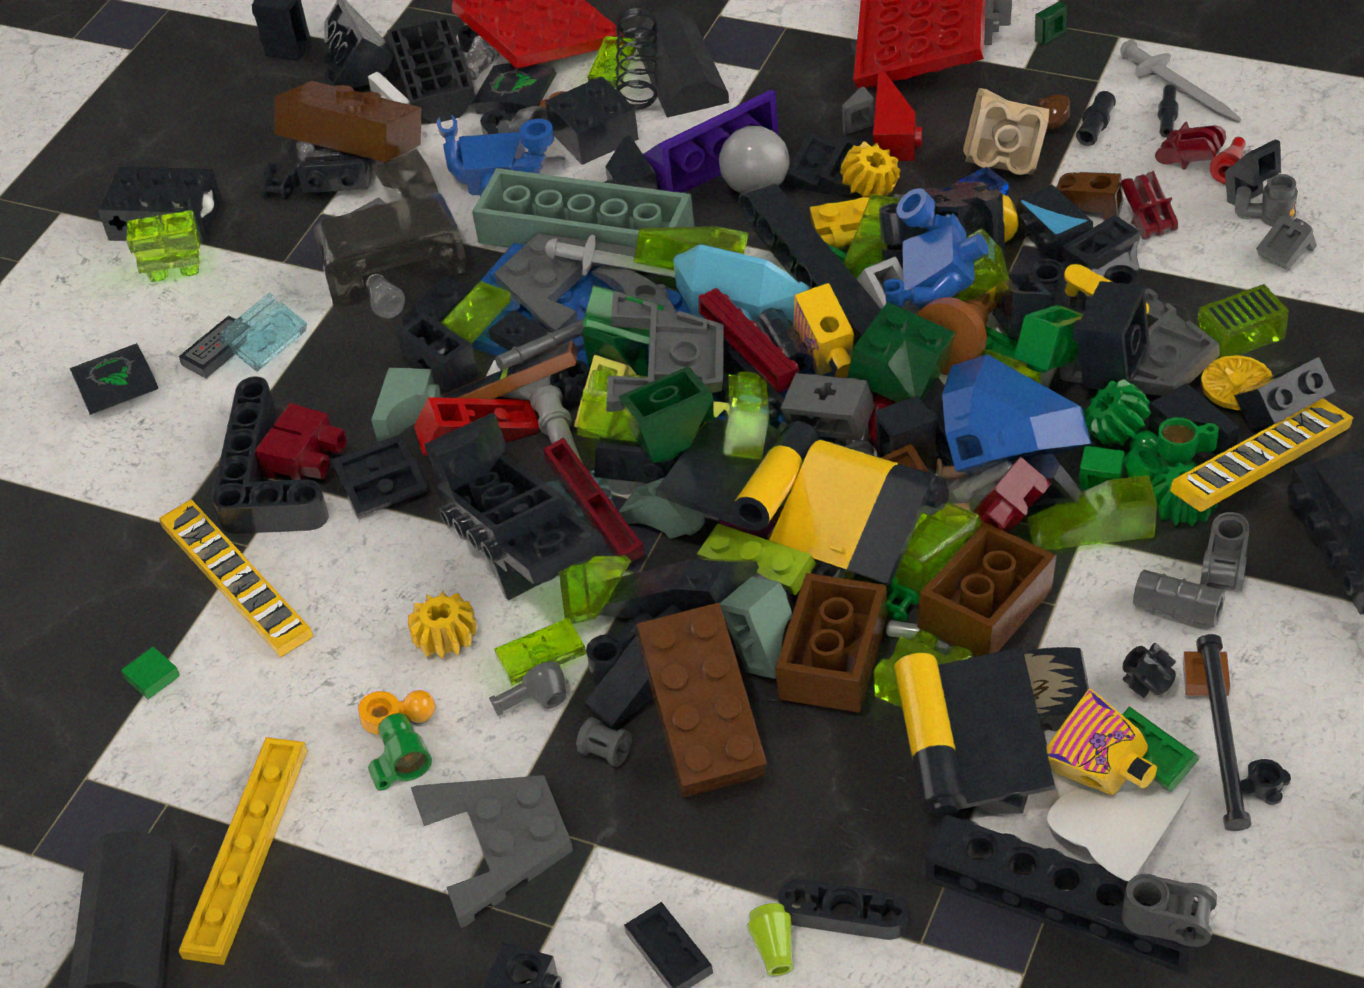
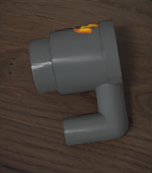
M1277 174L1269 178L1263 190L1262 203H1250L1251 189L1246 186L1239 187L1235 202L1236 215L1240 217H1260L1261 221L1272 227L1281 215L1294 221L1298 195L1295 179L1287 174Z

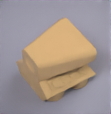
M979 88L963 148L964 154L967 156L965 162L974 163L983 168L994 167L1008 170L1018 175H1033L1037 167L1048 125L1049 109L1008 101L987 89Z

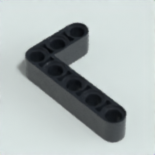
M258 376L243 379L235 389L212 493V502L220 525L224 531L232 534L316 530L322 527L329 518L321 486L313 480L262 481L263 475L255 450L270 429L273 428L276 408L268 382Z

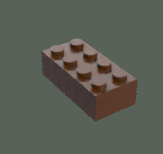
M720 603L638 623L637 641L681 798L764 776L767 762Z

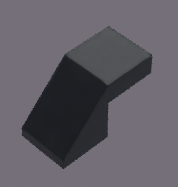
M1274 139L1248 152L1225 171L1228 203L1235 206L1237 189L1241 186L1251 189L1250 200L1263 194V182L1281 173L1280 141Z

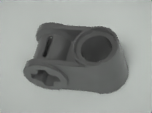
M1225 512L1214 518L1208 549L1205 550L1201 585L1206 584L1207 586L1208 583L1234 586L1236 591L1242 592L1250 528L1249 522L1241 514Z
M1139 874L1129 880L1122 908V921L1131 932L1139 935H1149L1176 941L1185 946H1204L1210 942L1212 937L1209 919L1211 911L1217 906V894L1202 884L1185 883L1152 874ZM1195 897L1198 898V903L1193 902ZM1139 903H1147L1151 906H1144ZM1188 927H1193L1192 932H1188Z

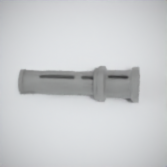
M551 385L537 389L530 397V404L533 410L539 414L538 425L540 430L549 436L551 444L564 437L582 462L569 429L572 418L569 411L563 408V394L561 390Z

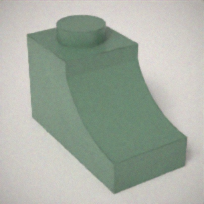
M388 368L371 419L377 443L400 435L406 428L415 424L428 397L440 398V387L434 383L431 369Z
M664 478L636 487L619 510L620 515L627 524L640 523L652 526L664 532L670 539L684 534L693 535L702 528L706 521L704 519L706 514L655 496L656 489Z
M750 577L724 599L720 606L746 673L776 678V665L782 649L784 630L793 614L787 601V594L780 582Z

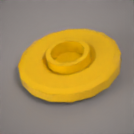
M1239 355L1224 356L1214 360L1204 369L1201 386L1203 393L1211 402L1223 408L1241 410L1234 395L1272 376V373L1263 363L1251 357Z

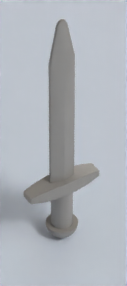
M1129 40L1122 44L1120 49L1122 57L1124 59L1131 58L1139 64L1134 75L1144 76L1156 73L1213 111L1234 121L1241 122V118L1227 105L1166 67L1171 57L1169 53L1151 56L1138 48L1135 41Z
M595 235L589 236L585 247L557 242L558 238L550 239L545 246V252L551 259L558 256L582 261V275L588 274L593 262L675 278L674 264L595 250Z

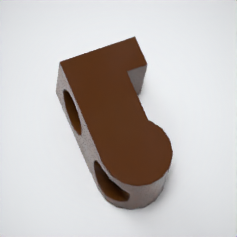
M1066 173L1060 177L1056 187L1081 211L1102 212L1104 220L1113 215L1119 217L1124 202L1121 173Z

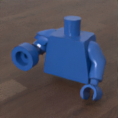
M451 115L453 126L449 129L442 128L440 117L437 120L439 134L446 141L443 144L447 169L460 184H467L469 194L482 195L496 168L539 174L543 167L541 163L546 157L544 152L547 151V148L554 141L553 126L545 119H532L525 122L520 127V132L460 136L459 141L455 140V136L458 133V125L453 115Z
M921 188L913 189L906 193L899 201L896 211L899 218L907 226L926 228V233L903 241V282L899 279H889L883 284L886 303L889 302L902 307L906 301H910L911 305H916L920 310L935 299L943 297L952 298L972 285L974 281V260L988 254L989 251L982 235L976 234L968 239L966 238L963 226L953 213L952 215L946 214V217L939 214L935 215V201Z

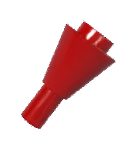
M1235 137L1228 148L1212 159L1210 173L1218 182L1226 184L1225 171L1243 157V149L1246 142L1242 137Z

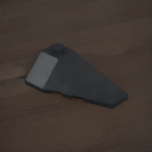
M337 0L324 21V43L329 45V50L325 54V62L330 64V69H327L325 72V81L327 85H346L354 89L368 85V76L376 72L381 75L387 74L394 64L395 54L390 45L347 0Z
M690 559L604 580L587 610L590 615L633 618L638 613L646 612L653 618H656L673 604L684 612L721 603L750 577H754L759 566L757 561Z

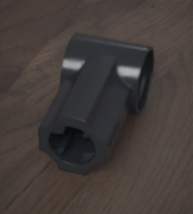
M646 612L638 613L613 634L599 635L591 639L587 644L586 653L591 680L596 686L599 685L636 637L637 624L653 620L652 616Z

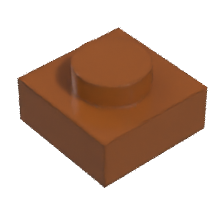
M1184 651L1185 695L1209 696L1202 654L1198 651ZM1220 652L1226 696H1229L1227 652Z

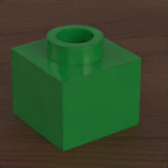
M1085 446L1080 466L1079 486L1086 490L1087 493H1082L1081 496L1118 501L1123 479L1125 451Z

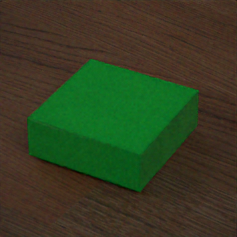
M154 647L121 670L124 679L147 700L180 676L177 667Z

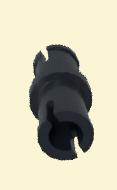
M1108 91L1099 92L1098 96H1095L1092 106H1089L1082 116L1083 123L1076 133V138L1084 146L1094 145L1100 132L1107 127L1110 121L1109 114L1116 104V98Z

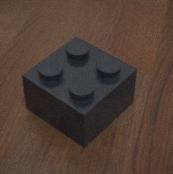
M602 76L589 80L585 84L562 92L545 101L548 121L553 126L554 137L581 165L615 151L626 136L630 135L634 142L639 140L635 108Z
M1100 281L1093 296H1088L1085 312L1081 319L1076 320L1073 329V340L1078 342L1079 347L1076 367L1077 371L1082 373L1084 388H1100L1104 390L1111 381L1117 383L1125 379L1129 383L1133 382L1150 345L1145 286Z

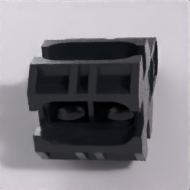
M982 182L951 184V189L953 190L944 192L937 188L926 189L925 191L935 201V215L939 214L946 217V214L952 215L953 213L963 226L967 239L976 234L982 235L988 245V254L974 260V267L982 266L987 270L1000 268L1005 262L1003 192L997 189L987 191L988 185ZM897 202L879 208L881 242L885 244L881 247L882 262L896 257L903 269V241L926 233V228L907 226L897 215L896 208L899 203Z

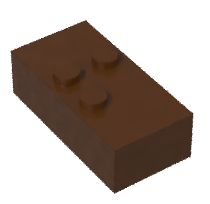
M310 81L275 96V135L387 162L421 145L422 107L381 98V94L376 92L353 91L351 86H331Z

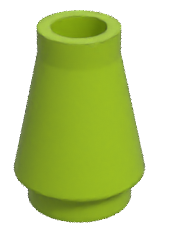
M778 903L764 904L754 908L749 912L750 921L747 923V929L765 964L767 974L769 976H781L791 972L794 969L792 961L791 915L785 912L782 904Z

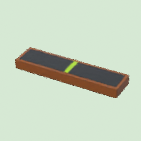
M572 340L524 360L522 364L517 363L445 393L440 398L495 399L576 365L579 351Z

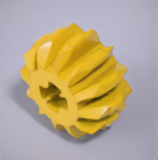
M864 141L860 146H853L848 151L841 165L842 183L851 186V193L858 192L862 195V198L867 196H878V199L882 196L887 197L892 192L900 176L901 170L897 167L898 159L889 156L890 149L882 150L879 148L878 143L871 147Z
M442 590L440 595L434 598L426 594L425 603H414L413 613L408 615L407 624L411 641L416 648H421L426 657L436 652L441 659L449 652L459 656L460 646L471 647L472 636L477 634L474 609L469 601H463L459 593L448 597L444 590Z

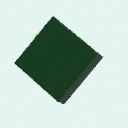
M1058 1L1035 14V41L1043 46L1066 33L1067 5Z

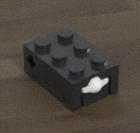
M118 167L98 208V212L109 241L204 243L207 237L206 233L209 232L218 207L222 202V197L213 169Z

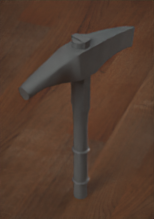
M604 264L592 271L593 275L607 283L615 291L664 305V312L677 315L674 306L669 300L666 286L662 283L656 286L649 279L629 269ZM583 319L552 333L548 332L543 337L517 348L513 347L512 350L496 356L495 361L498 368L504 370L517 363L522 364L524 360L582 336L583 327H586L583 326Z

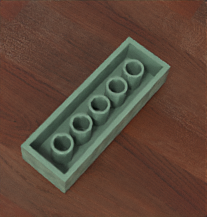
M500 168L495 169L472 211L478 243L508 248L513 243L526 245L538 233L588 240L590 235H595L596 242L637 247L641 249L642 259L674 264L673 259L675 256L683 252L694 228L691 194Z

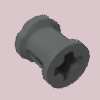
M590 717L578 733L576 741L577 751L584 755L596 754L606 758L608 764L619 767L625 761L631 749L632 734L624 729L615 731L602 726L600 720Z

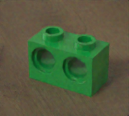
M1055 305L1025 315L1014 358L1026 362L1028 369L1040 373H1047L1048 370L1063 367L1065 364L1076 361L1079 347L1078 342L1073 340V329L1076 320L1081 319L1083 314L1060 305Z

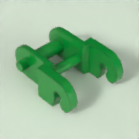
M894 577L891 585H887V592L891 593L887 598L888 618L905 622L908 619L906 610L910 605H917L920 596L916 591L900 585L899 579ZM875 581V584H882V585H883V583H880V582H878V581ZM895 598L902 601L899 606L892 604Z

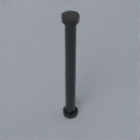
M1207 634L1196 640L1197 651L1203 657L1227 814L1223 817L1225 829L1229 831H1242L1249 828L1252 823L1250 814L1245 812L1220 658L1223 643L1219 635Z

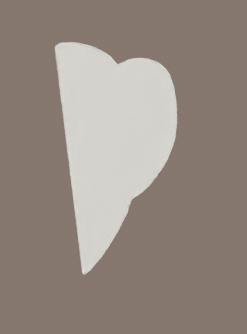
M1164 787L1136 789L1126 793L1118 791L1114 795H1109L1093 788L1079 789L1068 792L1058 798L1048 812L1047 821L1052 830L1076 845L1088 848L1090 855L1101 866L1115 876L1129 882V880L1136 876L1188 797L1191 789L1176 787L1172 792H1169Z

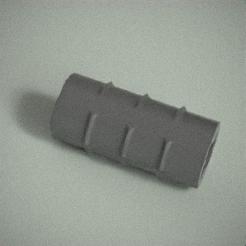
M1145 569L1141 571L1133 595L1134 605L1151 609L1153 612L1159 611L1170 614L1173 617L1177 616L1191 620L1193 623L1199 622L1213 627L1217 625L1225 601V591L1208 587L1206 584L1201 585L1189 582L1185 578L1178 579L1167 576L1165 573L1160 574Z

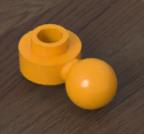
M424 690L410 692L403 701H398L396 696L389 692H372L366 695L359 703L360 724L367 732L379 734L378 726L380 722L387 716L396 713L405 714L412 722L423 723L433 716L436 704L432 695Z

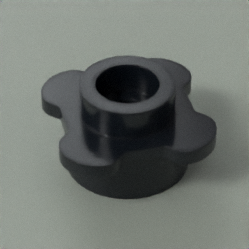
M1259 759L1252 761L1248 764L1247 778L1240 781L1242 794L1245 796L1254 795L1259 799L1265 800L1269 805L1279 804L1283 798L1281 793L1283 787L1290 784L1291 775L1279 763L1273 760Z

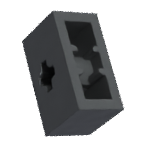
M796 373L781 406V410L787 425L796 421L804 422L812 426L818 436L861 441L875 404L867 380Z

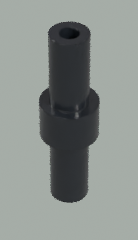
M1166 85L1163 88L1162 101L1158 105L1159 133L1163 137H1167L1174 130V121L1178 118L1177 89L1173 85Z

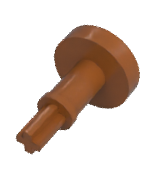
M983 293L975 300L968 299L965 301L951 297L938 298L929 302L916 313L920 317L956 332L949 362L941 373L942 375H948L952 365L982 356L987 341L985 326L988 322V315L997 307V302L990 300L989 293Z

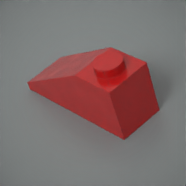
M878 72L873 143L874 145L878 143L879 148L882 150L890 149L889 156L897 158L898 161H915V148L922 147V127H916V113L885 72Z
M438 397L427 398L414 425L423 455H428L424 446L425 443L492 412L496 415L505 442L536 434L540 428L530 400Z

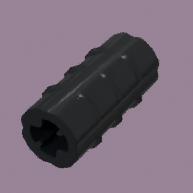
M770 308L763 311L755 321L758 329L763 334H768L771 341L777 347H781L791 361L794 360L799 367L798 374H807L813 364V360L807 351L806 344L801 341L800 334L794 330L791 320H788L780 309Z

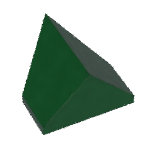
M583 327L582 337L589 369L591 368L594 355H598L629 365L638 377L648 378V344L593 328Z

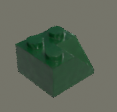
M887 302L854 346L847 378L867 380L871 391L897 403L917 395L923 401L948 365L956 332Z
M689 366L618 396L634 438L653 463L672 460L681 451L690 448L698 429L705 422L714 419L712 393Z

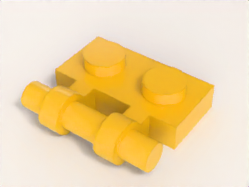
M878 196L810 207V218L813 228L827 244L839 250H844L847 245L864 243L865 246L874 245L877 240H881L879 208L881 205Z

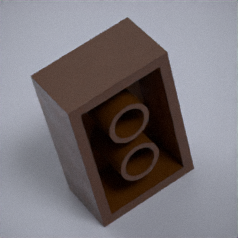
M984 523L920 592L917 628L976 657L998 652L1052 591L1056 555L988 523Z
M810 573L805 574L776 665L778 699L861 713L888 618L887 585Z

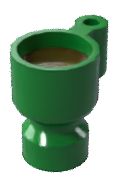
M1179 417L1170 418L1162 422L1159 427L1157 444L1162 464L1173 468L1178 460L1182 465L1189 466L1196 453L1214 451L1217 447L1218 426L1213 423L1196 426L1191 420Z
M396 713L384 718L378 726V733L385 745L384 753L379 758L371 761L368 766V771L376 789L381 791L388 789L391 783L397 779L410 781L421 777L429 770L432 763V758L422 737L414 732L408 716Z

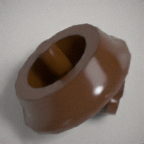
M1051 95L1044 100L1039 98L1036 104L1037 107L1049 109V120L1046 130L1060 127L1068 120L1071 114L1070 99L1066 95Z

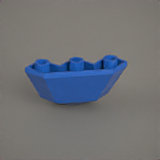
M989 355L951 366L942 398L945 432L955 471L970 474L993 467L1005 460L1014 461L1020 457L1031 456L1041 452L1056 455L1092 444L1082 407Z

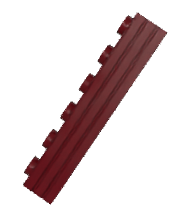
M714 288L705 294L699 295L698 313L704 319L723 324V338L778 393L789 389L795 374L799 373L797 363L794 360L791 361L785 355L783 349L777 347L771 341L768 334H763L758 329L757 324L753 320H749L744 315L743 310L731 302L727 294H723L718 288Z
M563 437L544 448L545 461L593 527L602 534L604 542L621 565L625 567L644 555L643 543L637 538L571 449L566 439Z

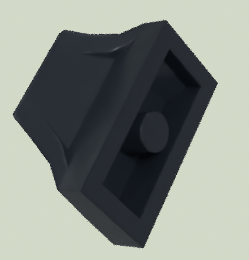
M1113 215L1062 247V257L1070 263L1082 265L1104 277L1106 270L1114 265H1127L1138 271L1140 267L1137 259V247L1140 241V231L1117 215Z
M1053 454L1022 457L1051 482L1046 491L1031 506L1077 503L1081 494L1087 493L1086 490L1072 480Z

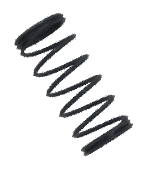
M641 8L625 10L616 19V34L618 36L616 48L618 51L616 54L617 67L615 71L617 81L615 86L616 90L626 100L643 103L631 104L635 109L649 107L657 99V90L653 86L657 81V76L653 73L657 67V62L653 59L657 54V48L653 45L657 40V34L654 32L657 28V18L653 13ZM633 16H646L654 21L651 29L634 27L624 30L620 26L624 20ZM637 29L647 30L646 32H643V33H632V32H629V31H631V30H637ZM650 34L654 35L651 43L639 40L628 43L622 38L623 35L632 38H643ZM620 40L625 43L621 48L619 47ZM635 43H644V44H646V45H634V44H635ZM628 45L637 48L651 46L654 49V53L652 56L637 54L628 57L622 50ZM619 54L626 57L619 62ZM635 57H646L644 59H635ZM628 59L633 61L651 59L654 67L651 70L642 68L627 70L621 64ZM619 68L626 71L619 76ZM628 73L634 75L651 73L654 81L651 84L642 80L624 82L621 78ZM627 86L635 89L650 88L653 96L645 100H634L624 96L620 90Z

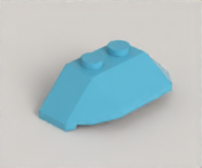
M702 244L687 250L683 254L676 255L673 259L676 287L692 315L701 318L703 317L698 313V296L718 288L723 294L729 296L731 302L736 307H740L743 310L744 315L749 320L755 322L763 311L775 308L782 310L788 320L794 323V295L810 290L809 286L803 282L798 283L789 273L768 260Z

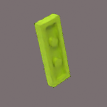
M719 523L697 553L700 559L757 561L759 566L757 573L769 580L780 582L782 587L793 595H796L800 590L805 574L811 573L816 566V562L811 554Z

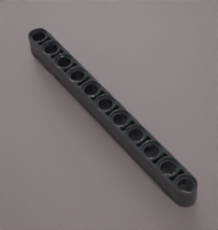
M771 183L740 194L739 208L743 218L783 268L798 283L803 282L809 286V289L827 283L830 284L853 330L854 348L879 314L881 308L777 184ZM938 378L922 402L927 409L932 408L938 418L939 429L936 430V442L939 448L938 458L941 459L945 466H954L945 432L942 398L945 385Z

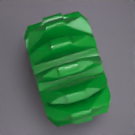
M1125 379L1117 383L1111 381L1104 390L1099 388L1095 398L1089 399L1091 405L1083 413L1086 417L1085 421L1088 431L1095 438L1109 447L1116 443L1122 446L1129 437L1135 438L1136 432L1140 428L1145 427L1143 421L1151 414L1148 409L1150 401L1139 388Z
M1177 460L1173 468L1163 465L1159 474L1154 475V480L1151 483L1152 509L1157 510L1160 514L1161 520L1172 518L1175 526L1180 522H1187L1193 527L1196 520L1207 522L1208 517L1218 507L1217 503L1200 512L1170 491L1173 480L1196 467L1195 461L1189 466H1184Z

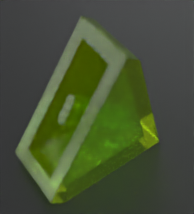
M594 556L588 562L574 564L559 572L564 619L569 625L593 620L598 617L631 562L627 556Z

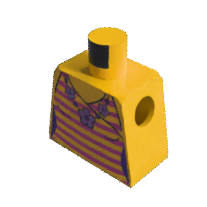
M827 283L795 294L793 328L800 334L801 341L807 346V351L813 360L811 367L819 375L832 371L835 377L846 378L853 351L854 334L830 284Z
M1090 688L1046 747L1051 771L1109 795L1116 794L1126 779L1144 789L1152 782L1157 771L1156 765L1142 758L1147 752L1148 744L1140 730Z

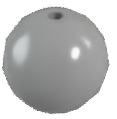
M746 126L736 130L725 140L719 154L720 171L725 182L733 190L741 194L771 183L779 186L784 181L789 169V155L786 144L777 133L762 126Z

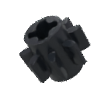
M577 360L576 365L551 375L550 384L561 390L564 404L577 405L581 403L590 369H587V366L582 361Z
M1153 643L1149 650L1144 646H1137L1127 654L1123 661L1122 668L1127 674L1122 679L1129 685L1131 690L1142 698H1145L1149 691L1154 695H1161L1174 683L1176 672L1171 667L1176 663V660L1170 657L1169 653L1156 643Z

